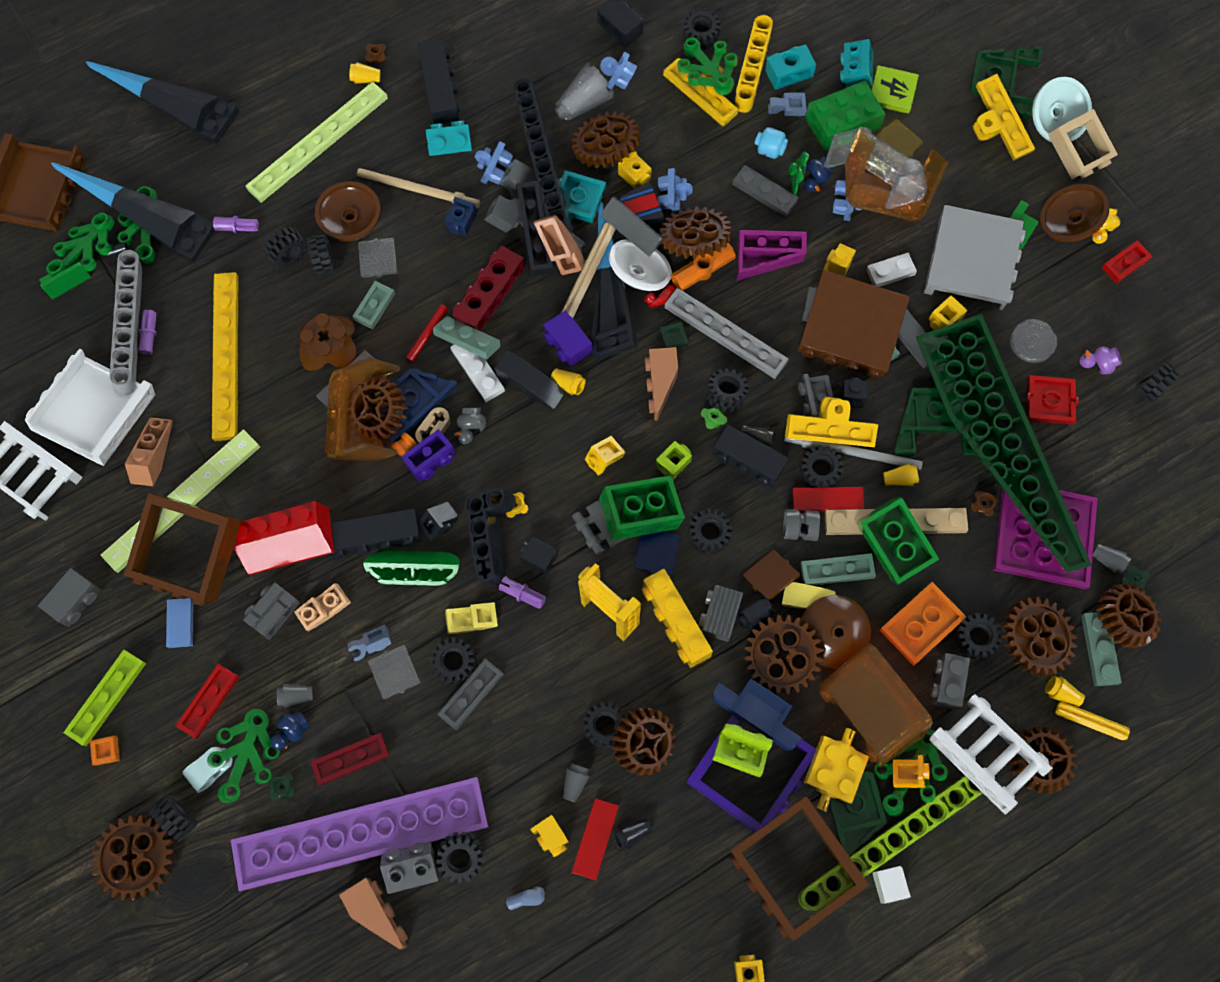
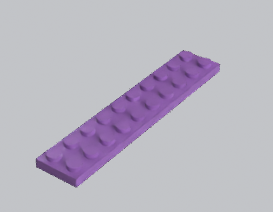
M475 777L232 839L231 845L238 890L244 891L385 854L392 849L401 850L409 848L419 842L425 844L442 840L448 835L452 837L455 832H458V835H462V832L469 833L489 828L479 780Z

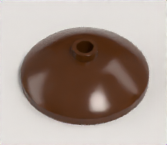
M352 181L337 183L326 189L319 197L315 206V218L319 228L328 237L338 241H355L365 237L376 227L381 215V206L374 191L362 183Z
M1075 184L1062 188L1045 202L1041 210L1040 222L1044 232L1052 239L1060 242H1075L1090 237L1104 225L1108 218L1110 208L1107 196L1101 189L1089 184Z
M838 595L825 596L812 602L803 612L800 626L809 623L810 626L807 631L816 630L817 633L813 637L814 640H822L817 645V648L824 649V652L818 654V657L824 659V662H817L818 664L830 668L846 667L860 659L867 650L871 638L870 621L863 608L852 599ZM836 628L842 630V634L839 637H836L834 634Z

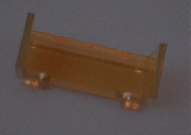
M859 130L845 163L846 200L851 206L909 221H919L928 210L949 162L936 150L931 149L923 169L911 168L907 170L901 182L865 173L875 142L864 131Z
M369 357L332 373L328 390L325 453L329 459L378 461L396 455L397 451L384 448L381 440L368 439L364 435L357 433L358 429L352 427L354 421L348 419L352 412H349L347 408L352 405L348 401V399L354 398L352 391H358L357 384H364L365 380H372L375 377L386 379V375L400 371V366ZM379 391L374 395L378 396L382 393V391Z

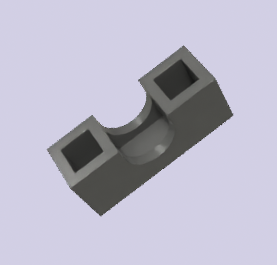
M517 159L512 161L507 166L500 182L502 186L509 190L511 200L499 195L491 202L484 220L506 233L512 228H516L520 223L515 195L516 184L535 181V171Z

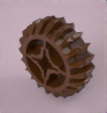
M375 377L372 380H365L364 384H357L358 391H352L354 398L348 399L352 403L351 407L347 408L349 412H352L348 419L354 421L352 427L358 429L357 433L364 435L368 439L380 440L382 438H390V434L397 433L396 427L403 426L400 422L401 419L407 418L403 414V410L408 409L407 406L403 405L407 400L404 396H401L403 391L397 388L396 383L390 382L389 379ZM382 391L385 395L376 397L374 394ZM378 420L381 424L374 427L370 422Z
M1122 583L1112 586L1097 601L1100 606L1096 611L1101 614L1097 620L1103 623L1101 629H1106L1108 632L1107 637H1113L1114 644L1120 643L1122 648L1130 647V649L1146 646L1157 638L1158 632L1161 631L1158 626L1162 623L1158 618L1161 612L1155 608L1157 603H1153L1151 595H1145V589H1138L1136 584Z
M649 707L644 708V710L636 708L635 713L628 711V719L620 718L622 725L614 726L618 733L611 736L613 740H616V743L611 746L613 750L617 751L614 754L615 759L620 760L619 765L626 768L628 772L643 776L644 773L652 775L653 770L661 771L660 764L668 765L666 758L667 756L673 757L670 750L677 747L672 742V739L677 737L675 733L671 732L674 726L668 723L669 718L662 715L661 711L653 710ZM651 722L655 728L647 730L643 728L642 724ZM635 753L644 754L646 758L642 760H635L632 755H634Z
M1039 725L1034 726L1033 730L1030 728L1024 729V734H1017L1028 745L1034 740L1035 746L1032 747L1036 753L1040 752L1047 759H1052L1049 760V765L1052 769L1045 776L1038 773V776H1041V778L1033 775L1026 783L1027 790L1035 787V792L1038 794L1042 793L1043 790L1046 794H1051L1053 789L1058 792L1062 790V785L1068 786L1070 784L1068 778L1075 777L1074 772L1070 769L1078 767L1076 763L1072 762V759L1077 758L1078 755L1070 753V749H1073L1074 745L1065 744L1068 739L1067 736L1059 738V730L1055 729L1051 732L1049 726H1045L1041 730ZM1047 743L1051 744L1057 753L1051 752ZM1019 753L1014 756V760L1008 762L1010 766L1015 765L1016 767L1011 772L1012 775L1020 774L1029 765ZM1056 762H1060L1058 773L1052 778L1053 765Z

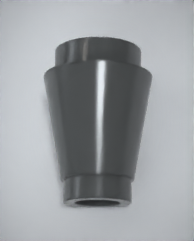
M1101 544L1097 546L1093 553V557L1113 573L1118 572L1121 575L1132 559L1125 552Z
M293 684L277 686L278 706L287 708L313 701L312 686Z
M574 763L570 764V767L566 769L562 798L577 802L590 777L588 775L589 768Z

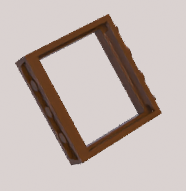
M148 493L124 576L133 578L132 582L138 585L146 586L147 583L151 584L152 589L156 591H171L172 596L177 598H192V603L205 606L206 602L217 603L241 520L163 495ZM163 508L220 525L200 591L143 573Z
M807 796L798 800L730 849L733 855L729 859L738 871L743 869L748 878L744 881L753 893L758 891L763 900L759 903L768 916L772 913L779 922L775 926L784 939L789 936L792 941L796 940L869 886ZM801 810L853 885L793 928L742 852Z

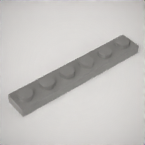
M679 288L674 291L665 303V309L774 379H776L788 362L787 357Z

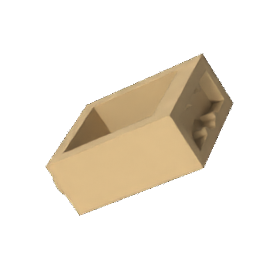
M1094 109L1048 134L1072 180L1079 176L1081 179H1084L1093 174V169L1097 166L1100 170L1110 165V159L1118 155ZM1082 126H1085L1101 156V158L1086 166L1083 165L1067 135Z

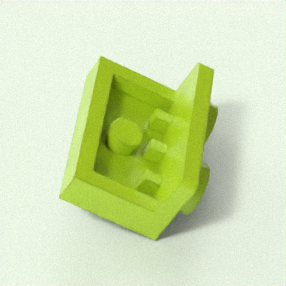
M725 724L719 734L712 760L761 777L767 754L772 747L773 741L762 734L743 730L738 725Z

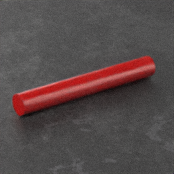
M442 304L439 306L405 359L407 361L414 362L432 335L433 327L441 321L448 308Z

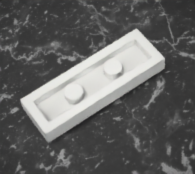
M457 345L450 347L485 403L505 392L504 387L484 358Z

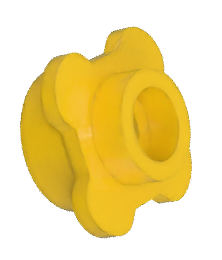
M517 492L513 494L517 506L512 511L506 513L509 518H513L519 513H527L528 506L524 503L525 497L523 493Z

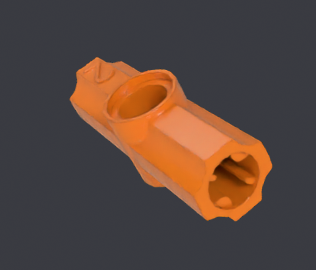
M727 243V247H721V252L714 250L713 256L708 253L705 254V258L697 255L694 261L671 274L673 285L676 289L679 288L684 291L700 280L709 279L713 272L736 258L732 246ZM705 265L707 268H700L699 266Z

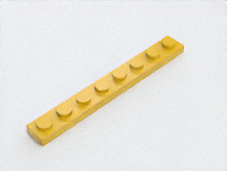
M236 272L214 274L212 439L214 441L232 440L237 436L238 275Z

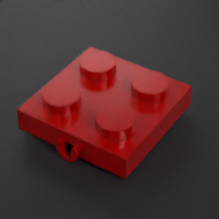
M1029 375L1026 393L1028 421L1073 425L1076 422V406L1079 402V398L1076 397V379Z

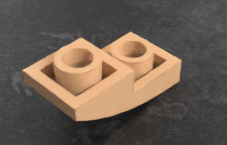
M334 583L317 598L312 597L294 613L306 631H310L333 617L351 602L340 586Z

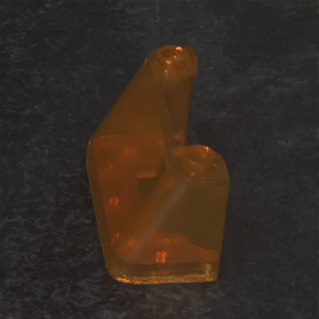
M872 644L862 648L820 684L819 688L821 690H819L822 698L827 703L838 704L865 739L866 755L869 756L873 763L877 762L880 767L928 734L933 724L925 708Z

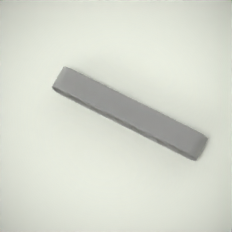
M132 250L121 252L117 261L110 380L115 391L120 395L131 394L136 386L142 266L137 253ZM126 379L125 382L119 383V381Z

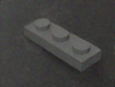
M746 165L733 179L732 185L784 217H787L798 202L799 197Z

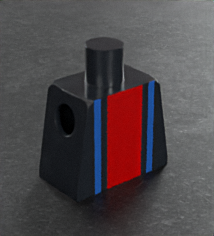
M650 182L619 197L621 203L653 230L662 228L664 215Z

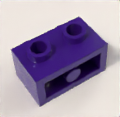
M566 310L544 324L545 334L543 336L550 346L554 345L556 347L558 357L562 362L566 361L570 367L593 352L591 341Z
M438 429L401 457L406 467L421 482L423 479L428 480L435 474V470L442 465L446 466L451 463L456 453L452 444Z

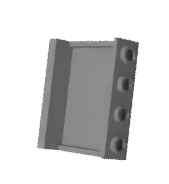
M944 205L939 218L923 293L932 295L934 290L999 303V310H1003L1005 305L1011 303L1014 290L1010 289L1011 284L1015 283L1018 270L1014 269L1015 264L1019 263L1022 250L1018 249L1019 244L1023 243L1026 230H1022L1024 221Z

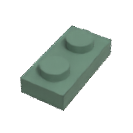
M375 281L352 316L353 319L374 329L393 299L395 291Z

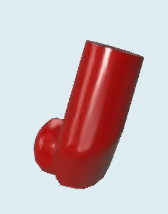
M668 284L657 296L653 292L648 293L644 297V301L651 308L663 305L676 289L673 285Z

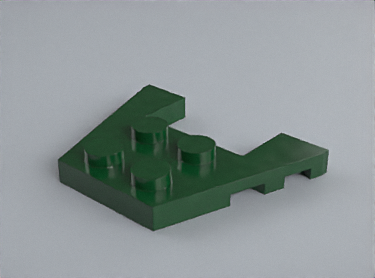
M1035 46L1034 49L1028 50L1022 47L1017 48L1016 51H1005L1004 49L978 51L975 57L970 92L980 96L976 88L977 83L997 74L1017 114L1030 120L1034 99L1013 95L1017 64L1038 67L1041 62L1043 46Z
M937 388L911 389L893 455H915V433H960L949 419ZM961 435L962 455H977Z

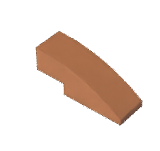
M554 215L534 221L551 261H556L561 274L566 275L581 271L585 264L583 255L572 235L558 217Z

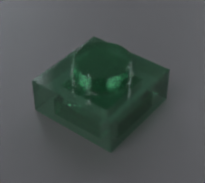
M682 322L660 327L665 348H679L688 345Z

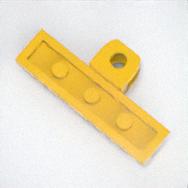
M676 59L664 70V76L719 124L725 126L738 114V108L723 95L717 94L713 87L689 85V72L680 73L677 63L681 59ZM719 66L718 71L722 74L724 69ZM701 74L700 76L705 78H712L710 75Z
M995 74L977 83L976 88L988 109V112L980 115L977 122L973 125L978 139L985 141L1000 133L1013 161L1033 152L1035 148L998 75Z
M824 397L820 404L819 417L788 414L785 437L875 447L878 424L849 421V401L840 398Z

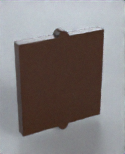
M774 549L743 574V577L753 586V590L758 591L768 601L773 599L800 576V573L789 564V560H784Z

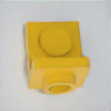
M610 436L591 446L585 461L597 475H601L608 465L623 458L626 452Z

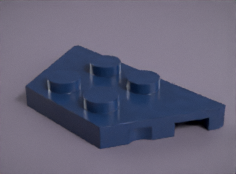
M412 368L404 373L395 383L397 388L403 391L401 396L407 399L403 403L404 406L408 407V409L403 410V414L407 418L401 419L400 422L403 426L396 427L397 433L390 434L392 443L398 442L404 432L408 434L458 387L457 382L451 379L450 381L440 379L437 375L424 374Z

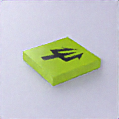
M878 66L872 92L882 108L909 114L919 75Z

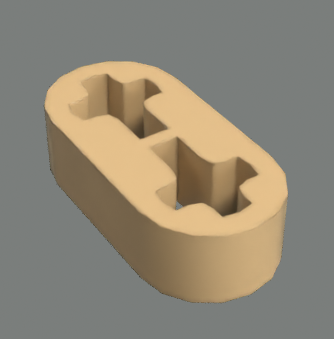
M437 407L428 414L415 433L418 444L423 441L422 434L427 435L430 432L431 435L438 429L442 433L445 432L450 424V416L446 409ZM443 415L444 421H438L436 424L435 417Z

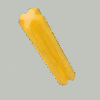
M1065 702L1058 703L1055 713L1061 717L1120 740H1127L1130 729L1124 725Z

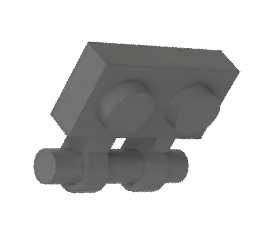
M600 500L586 507L589 517L584 518L580 512L572 516L576 522L577 530L583 533L587 539L586 544L590 549H593L596 555L604 551L601 543L604 541L612 548L625 540L611 541ZM595 524L600 534L594 535L590 526Z

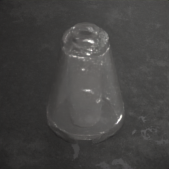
M588 62L557 101V109L555 111L562 120L566 118L570 121L611 100L614 97L613 90L608 92L606 88L608 82L596 67L592 66L590 68V63Z

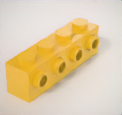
M665 569L644 579L643 588L641 589L647 601L651 600L655 607L653 611L659 622L663 621L667 627L665 632L670 641L677 644L679 648L677 652L684 664L688 663L689 667L692 668L710 658L713 653L710 645Z

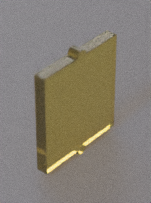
M895 119L887 127H883L882 131L872 139V142L898 165L907 157L913 156L914 151L923 144V141L898 119Z

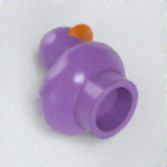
M1099 347L1094 354L1086 350L1080 357V364L1084 368H1091L1097 362L1100 374H1111L1116 366L1122 364L1116 347L1112 349Z

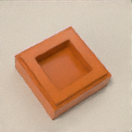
M114 735L90 740L92 765L97 766L120 761L118 736Z

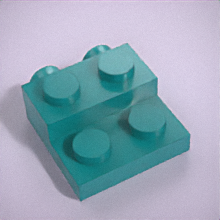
M565 171L560 181L571 221L573 218L593 223L606 188V182Z

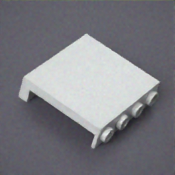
M79 349L75 355L69 358L63 371L55 376L54 382L49 389L41 394L36 406L28 411L25 421L30 430L104 466L151 402L155 392L152 384L143 381L141 384L136 382L135 390L131 394H118L110 380V369L85 357L83 350ZM126 379L119 381V383L125 382Z

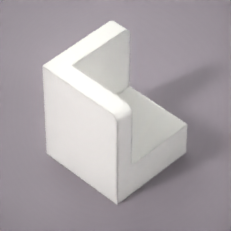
M901 866L873 872L881 903H890L910 898Z

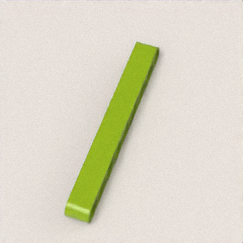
M964 775L939 792L933 802H925L849 857L858 866V870L863 877H865L983 794V792L979 788L976 791L973 790L969 785V779ZM951 791L955 792L959 797L957 805L949 800V793ZM931 805L936 806L939 810L937 819L932 818L929 814V807ZM911 819L916 820L919 824L917 833H913L909 829L908 824ZM891 833L895 834L899 839V844L896 848L892 847L888 842V837ZM870 848H875L879 853V858L876 862H872L868 858L867 853ZM838 863L804 887L798 895V901L804 909L816 911L850 888L853 883ZM830 876L835 877L838 882V887L833 892L826 886V881ZM809 891H813L817 895V903L814 906H809L805 901V896Z

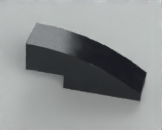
M508 350L495 367L497 376L515 385L518 391L553 411L566 394V391L557 383Z

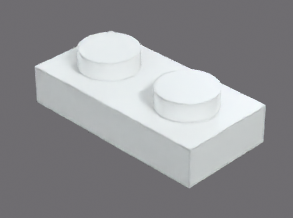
M909 253L868 265L866 269L872 284L877 287L914 276L917 272Z

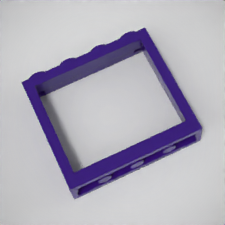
M732 714L726 724L738 725L741 719ZM719 735L686 783L755 832L771 821L778 811L781 813L785 811L791 802L788 796L792 790L797 792L803 784L804 779L801 776L806 769L809 770L816 751L814 747L801 739L796 747L806 753L805 757L761 823L700 781L713 762L712 759Z

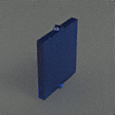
M664 532L642 535L639 541L634 568L650 571L651 574L665 569L667 574L672 576L680 536Z

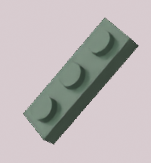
M448 316L433 327L435 336L486 360L500 348V340Z
M872 553L801 561L800 563L803 584L812 586L874 579L876 577Z
M1099 612L1082 614L1081 618L1094 687L1121 684L1113 637H1107V630L1101 629L1103 626L1102 621L1097 620L1101 614Z

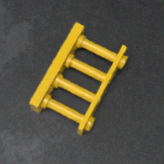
M595 563L591 568L589 566L586 567L578 577L580 579L578 583L581 604L585 607L592 601L616 623V635L624 642L640 624L641 603L634 597L628 602L626 599L623 601L600 580L599 566Z

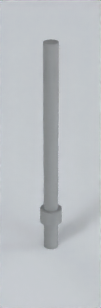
M786 437L784 439L785 442L799 444L807 449L817 448L818 445H822L824 449L826 446H830V451L835 449L837 453L898 466L910 463V465H916L917 470H921L923 463L915 459L844 444L790 439Z

